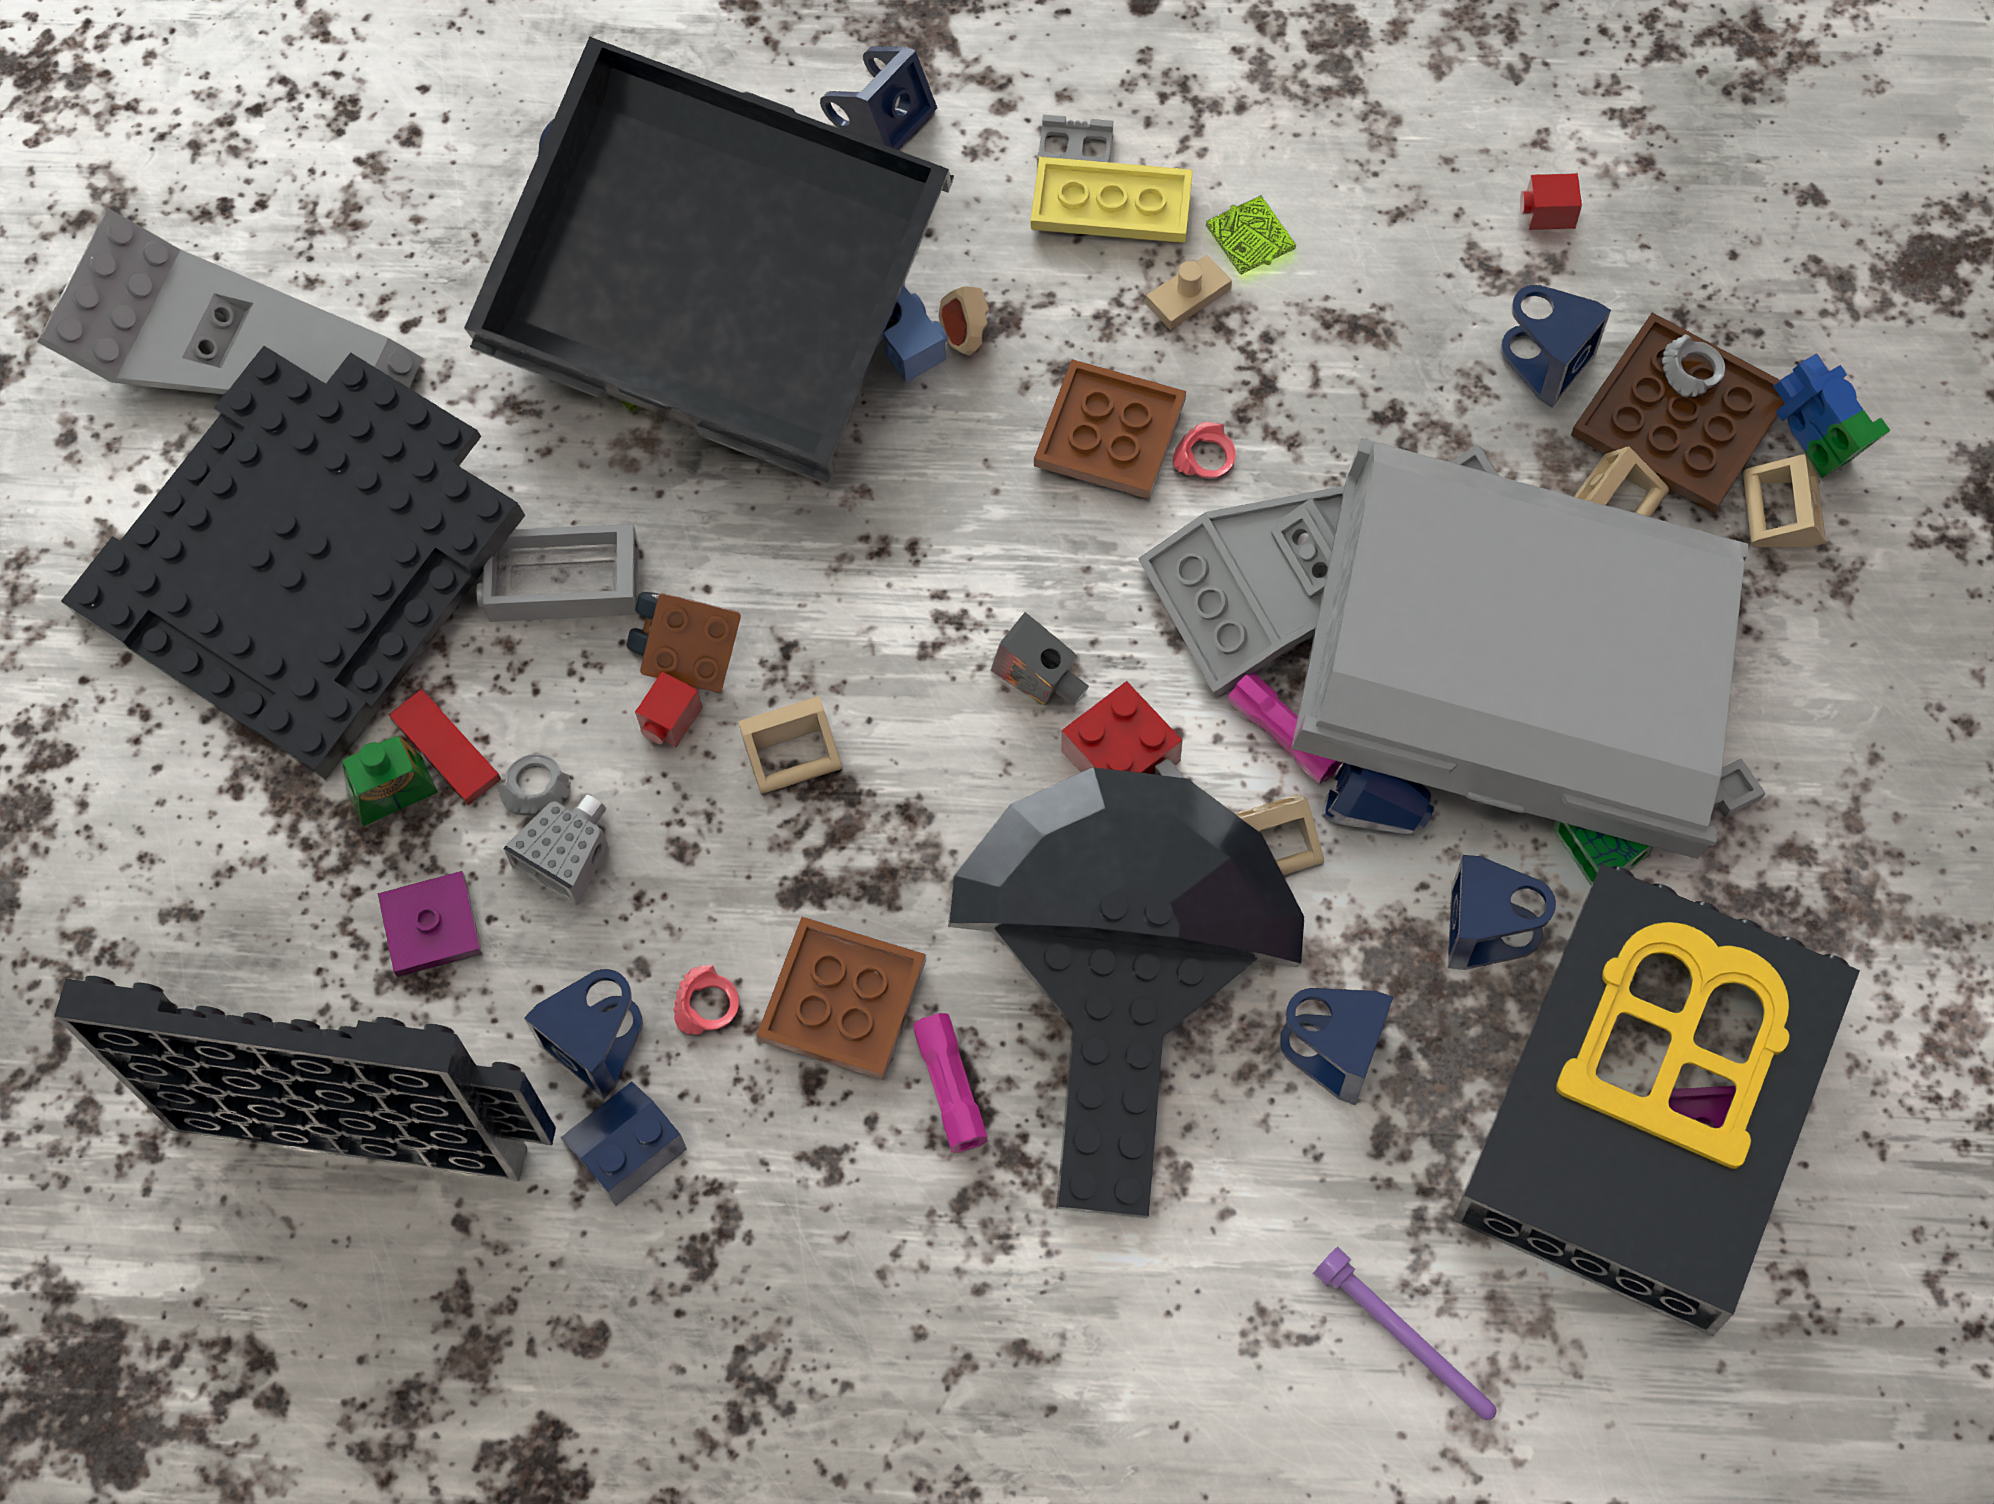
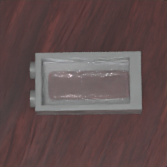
M634 524L515 529L493 558L492 556L484 565L483 583L477 584L478 607L485 609L490 622L638 615L635 607L638 599L639 542Z

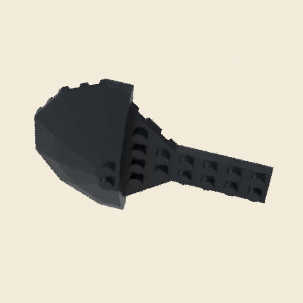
M1092 767L1010 804L953 877L948 927L992 932L1003 946L1005 945L1019 961L1020 967L1042 994L1047 995L1061 1012V1017L1072 1029L1056 1209L1137 1218L1149 1217L1163 1037L1254 962L1299 967L1301 965L1304 915L1263 835L1187 778Z

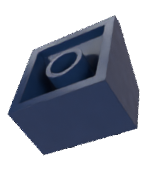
M632 1081L560 1137L615 1206L687 1150L679 1131L654 1101Z

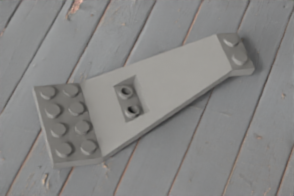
M109 208L99 222L37 341L39 344L111 383L225 394L263 346L268 347L324 383H327L351 352L409 388L423 357L384 335L181 250ZM214 313H221L225 317V322L218 321ZM198 345H205L209 349V355L201 353Z
M1478 444L1451 462L1499 476L1484 450ZM1345 486L1205 512L1138 558L1206 681L1216 695L1221 696L1236 686L1245 675L1257 672L1291 648L1314 636L1326 575L1318 578L1317 572L1321 567L1327 566L1328 568ZM1307 533V541L1302 545H1298L1299 536Z

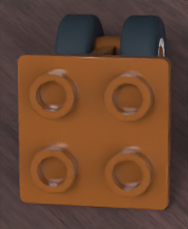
M640 593L635 611L646 618L643 629L632 628L629 631L626 646L632 652L643 655L640 667L641 674L658 678L660 673L664 672L692 687L717 693L721 692L741 619L740 612L666 593Z

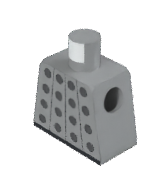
M587 794L582 798L574 811L569 810L558 802H550L503 848L510 864L577 905L582 899L607 849L608 843L603 830L595 825L606 811V807L596 798Z

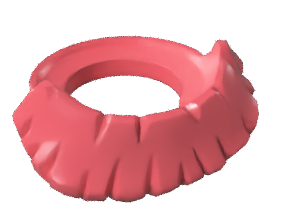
M1203 422L1200 425H1196L1195 429H1190L1188 434L1184 435L1182 441L1179 442L1178 447L1175 448L1176 453L1173 455V465L1180 473L1189 476L1194 474L1203 479H1216L1227 474L1234 464L1236 451L1232 440L1224 433V424ZM1198 441L1219 445L1226 456L1225 464L1220 469L1211 471L1200 467L1191 451L1192 446Z
M712 964L708 965V967L707 965L703 967L700 965L698 968H692L688 974L686 973L684 980L680 982L679 990L676 992L677 999L674 1002L676 1006L673 1008L674 1013H676L674 1020L677 1023L678 1029L681 1032L686 1031L688 1035L691 1033L698 1035L702 1034L703 1030L715 1031L727 1026L734 1019L739 1006V996L735 986L727 978L718 975ZM708 987L721 989L729 998L730 1007L728 1012L717 1020L702 1018L690 1006V998L694 991H700Z

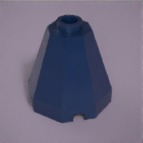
M1342 763L1335 777V780L1338 781L1335 790L1338 793L1331 789L1329 790L1325 799L1322 817L1340 825L1411 834L1417 827L1420 829L1425 828L1432 816L1434 806L1429 804L1431 793L1423 784Z

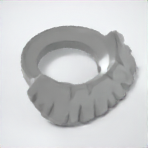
M1687 334L1669 343L1663 353V370L1668 383L1683 397H1696L1705 393L1707 389L1716 386L1724 376L1725 363L1720 353L1707 343L1692 341ZM1689 355H1701L1711 362L1714 369L1713 377L1701 380L1688 375L1683 370L1681 361Z
M529 754L511 764L506 772V781L498 787L502 803L509 811L517 814L520 812L523 815L529 813L537 814L550 802L555 801L561 804L569 796L571 782H569V774L561 772L558 763L554 759L543 754ZM534 766L546 768L551 774V779L543 792L532 795L525 794V791L517 785L518 777L525 769Z

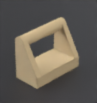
M1628 446L1604 454L1574 497L1606 505L1623 480L1627 479L1648 491L1634 513L1651 517L1669 492V487Z
M1806 454L1751 467L1743 471L1750 539L1753 547H1813L1826 543L1818 475ZM1761 483H1792L1797 523L1766 530Z
M820 696L738 721L741 736L761 795L842 769ZM820 731L828 756L764 776L757 750Z
M1296 794L1235 813L1257 831L1293 820L1297 821L1308 850L1277 859L1276 862L1283 875L1324 863L1308 798Z

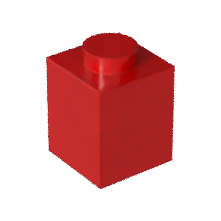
M1578 173L1531 175L1527 191H1521L1520 211L1522 215L1527 214L1529 230L1576 229L1582 208Z
M661 672L636 709L635 714L641 729L640 731L647 739L657 744H662L664 741L677 747L703 707L696 688Z

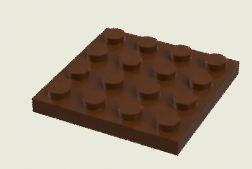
M1652 312L1574 425L1571 436L1604 454L1629 446L1670 490L1715 514L1777 419L1778 414L1776 411L1785 404L1774 388V385L1780 379ZM1686 334L1694 342H1704L1715 348L1725 363L1724 376L1716 386L1707 389L1701 395L1696 397L1689 396L1687 398L1678 394L1673 386L1668 383L1662 363L1666 346L1672 343L1673 340H1677L1679 337L1682 338ZM1689 355L1681 361L1683 370L1688 375L1701 380L1713 377V366L1705 357Z

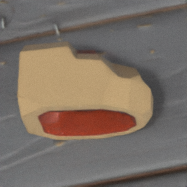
M963 286L951 291L940 302L938 317L947 335V342L952 348L968 356L982 346V334L987 326L986 315L989 312V308L982 288Z

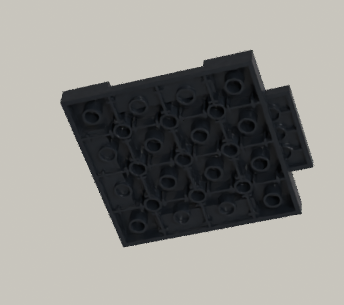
M263 346L214 407L219 413L215 422L120 541L113 536L110 538L61 602L74 614L326 780L482 574L487 561L492 556L493 558L507 541L509 535L526 515L518 502L460 467V464L481 438L477 429L351 352L327 383H324L268 347Z
M86 976L84 981L65 979L54 1015L171 1131L512 1181H520L527 1150L524 1142L553 1145L556 1126L524 1072H521V1068L506 1062H493L491 1067L476 1065L458 1035L454 1034V1030L443 1025L426 1024L424 1029L405 1027V1023L394 1018L377 1017L375 1022L358 1020L356 1027L340 1026L338 1030L320 1029L318 1024L302 1019H293L291 1023L273 1022L270 1017L253 1012H246L241 1017L225 1015V1012L210 1006H196L195 1010L178 1008L176 1004L172 1003L165 996L164 990L158 986L142 982L134 983L133 988L115 986L116 984L113 981L99 976Z

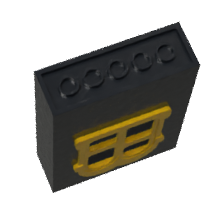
M1601 864L1582 905L1452 1221L1714 1336L1734 1315L1860 970L1849 966L1846 960L1836 955H1822L1807 949L1801 941L1787 936L1778 937L1762 930L1760 925L1751 920L1735 919L1722 914L1710 903L1703 901L1693 902L1681 897L1666 885L1650 884L1635 878L1625 868L1618 866L1608 867ZM1659 953L1673 955L1688 968L1692 979L1691 990L1680 1013L1670 1012L1641 1000L1630 993L1629 986L1636 968L1649 955ZM1736 983L1745 985L1756 993L1764 1009L1763 1021L1747 1062L1742 1064L1697 1046L1693 1040L1708 997L1714 989L1722 984ZM1623 1013L1668 1031L1671 1036V1042L1651 1093L1646 1097L1637 1096L1602 1081L1596 1075L1597 1065L1618 1015ZM1683 1065H1695L1734 1083L1736 1092L1722 1127L1712 1128L1679 1114L1669 1107L1668 1101Z

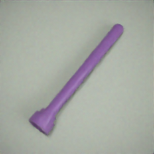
M1337 1246L1317 1267L1313 1274L1326 1287L1329 1284L1336 1290L1341 1287L1477 1415L1484 1420L1493 1419L1497 1412L1496 1406L1353 1274L1355 1268L1349 1264L1351 1258Z

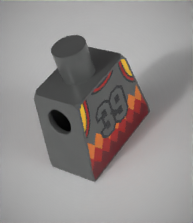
M1026 612L1023 613L1000 642L990 670L1043 705H1046L1057 693L1070 704L1076 706L1089 688V685L1071 673L1077 659L1076 654Z

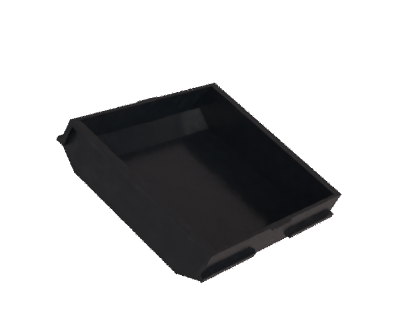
M589 36L464 329L472 338L470 348L599 398L603 394H608L697 428L698 435L829 485L834 473V467L831 462L833 454L865 381L941 191L949 192L954 176L950 175L948 168L796 113L791 107L747 91L743 93Z

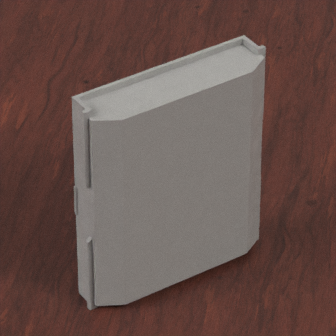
M1361 438L1358 450L1346 477L1291 748L1464 795L1468 799L1519 813L1534 814L1698 859L1706 848L1714 846L1717 840L1718 827L1709 825L1722 774L1744 561L1747 558L1748 544Z

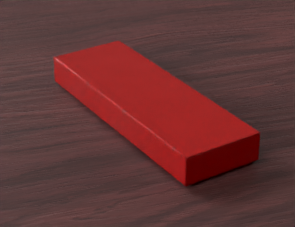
M422 689L388 714L391 721L467 805H470L501 780L499 773Z

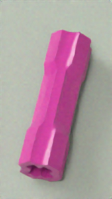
M1254 672L1250 675H1245L1228 695V702L1250 722L1258 724L1294 757L1296 764L1318 784L1329 780L1343 762L1291 748L1298 716L1280 701L1277 693Z
M937 1013L921 1018L913 1024L914 1033L922 1058L928 1068L951 1152L962 1153L978 1148L988 1142V1136L978 1105L974 1102L959 1054L958 1041L948 1013Z

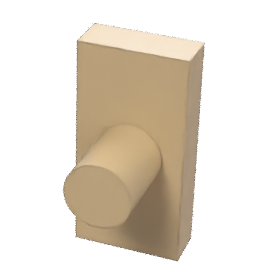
M1205 255L1196 262L1186 261L1182 263L1177 275L1146 295V305L1171 330L1231 290L1232 279L1208 255Z

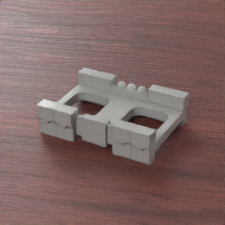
M1043 114L1037 168L1039 157L1109 162L1114 121L1091 119L1090 124L1087 121H1083L1081 124L1079 120L1075 123L1073 120L1066 122V116ZM1048 136L1066 137L1068 139L1067 151L1063 154L1046 152L1044 150L1046 138ZM1087 139L1105 141V155L1102 157L1085 156L1082 153L1084 141Z

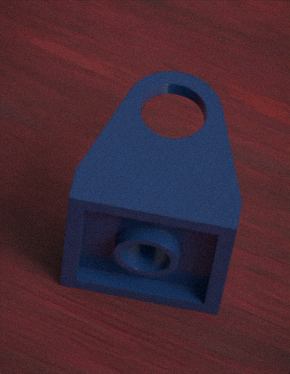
M872 46L863 54V61L874 79L861 92L828 91L821 97L820 106L826 117L838 128L899 150L938 107L916 50L905 46ZM874 58L881 60L886 66L880 70ZM900 96L899 104H898L897 108L895 109L896 101H897L898 97ZM831 103L838 105L846 113L849 121L839 116Z
M1529 285L1519 290L1513 299L1512 315L1519 326H1515L1505 333L1501 343V353L1505 361L1535 396L1553 408L1597 354L1611 309L1595 300L1542 285ZM1532 296L1544 298L1550 303L1552 313L1544 319L1530 318L1522 311V301ZM1528 336L1537 344L1541 351L1534 358H1520L1512 352L1510 342L1516 337Z
M1463 855L1451 886L1448 968L1468 970L1524 958L1536 951L1542 940V927L1549 923L1556 908L1555 896L1549 886L1536 878L1482 856ZM1521 889H1530L1538 892L1544 899L1545 912L1540 917H1537L1530 910L1512 903V895ZM1529 931L1533 933L1532 940L1527 945L1521 947L1510 946L1501 938Z
M600 969L591 972L536 1004L524 1017L539 1046L603 1099L617 1086L643 1026V1017L639 1007L632 1001V992L628 981L622 974L610 969ZM600 981H612L621 988V996L607 997L591 1007L587 1003V994L590 988ZM627 1011H630L633 1016L631 1028L625 1035L616 1037Z
M1307 988L1297 992L1288 1003L1286 1010L1287 1023L1284 1025L1280 1035V1048L1283 1055L1289 1062L1337 1099L1356 1105L1393 997L1371 990ZM1306 1000H1318L1329 1008L1331 1015L1302 1014L1296 1016V1009ZM1302 1026H1311L1318 1031H1309ZM1293 1033L1318 1054L1306 1057L1296 1053L1289 1042L1290 1034Z

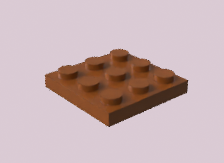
M1071 359L1034 456V467L1150 499L1184 406L1186 391Z
M801 917L757 1032L758 1041L884 1080L924 969L926 954Z

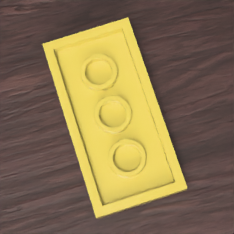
M1039 157L1030 220L1031 230L1185 243L1193 170Z

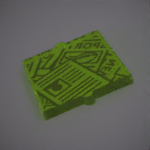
M1262 195L1239 206L1231 205L1230 210L1206 221V227L1240 275L1263 264L1270 265L1273 259L1296 249L1295 242Z

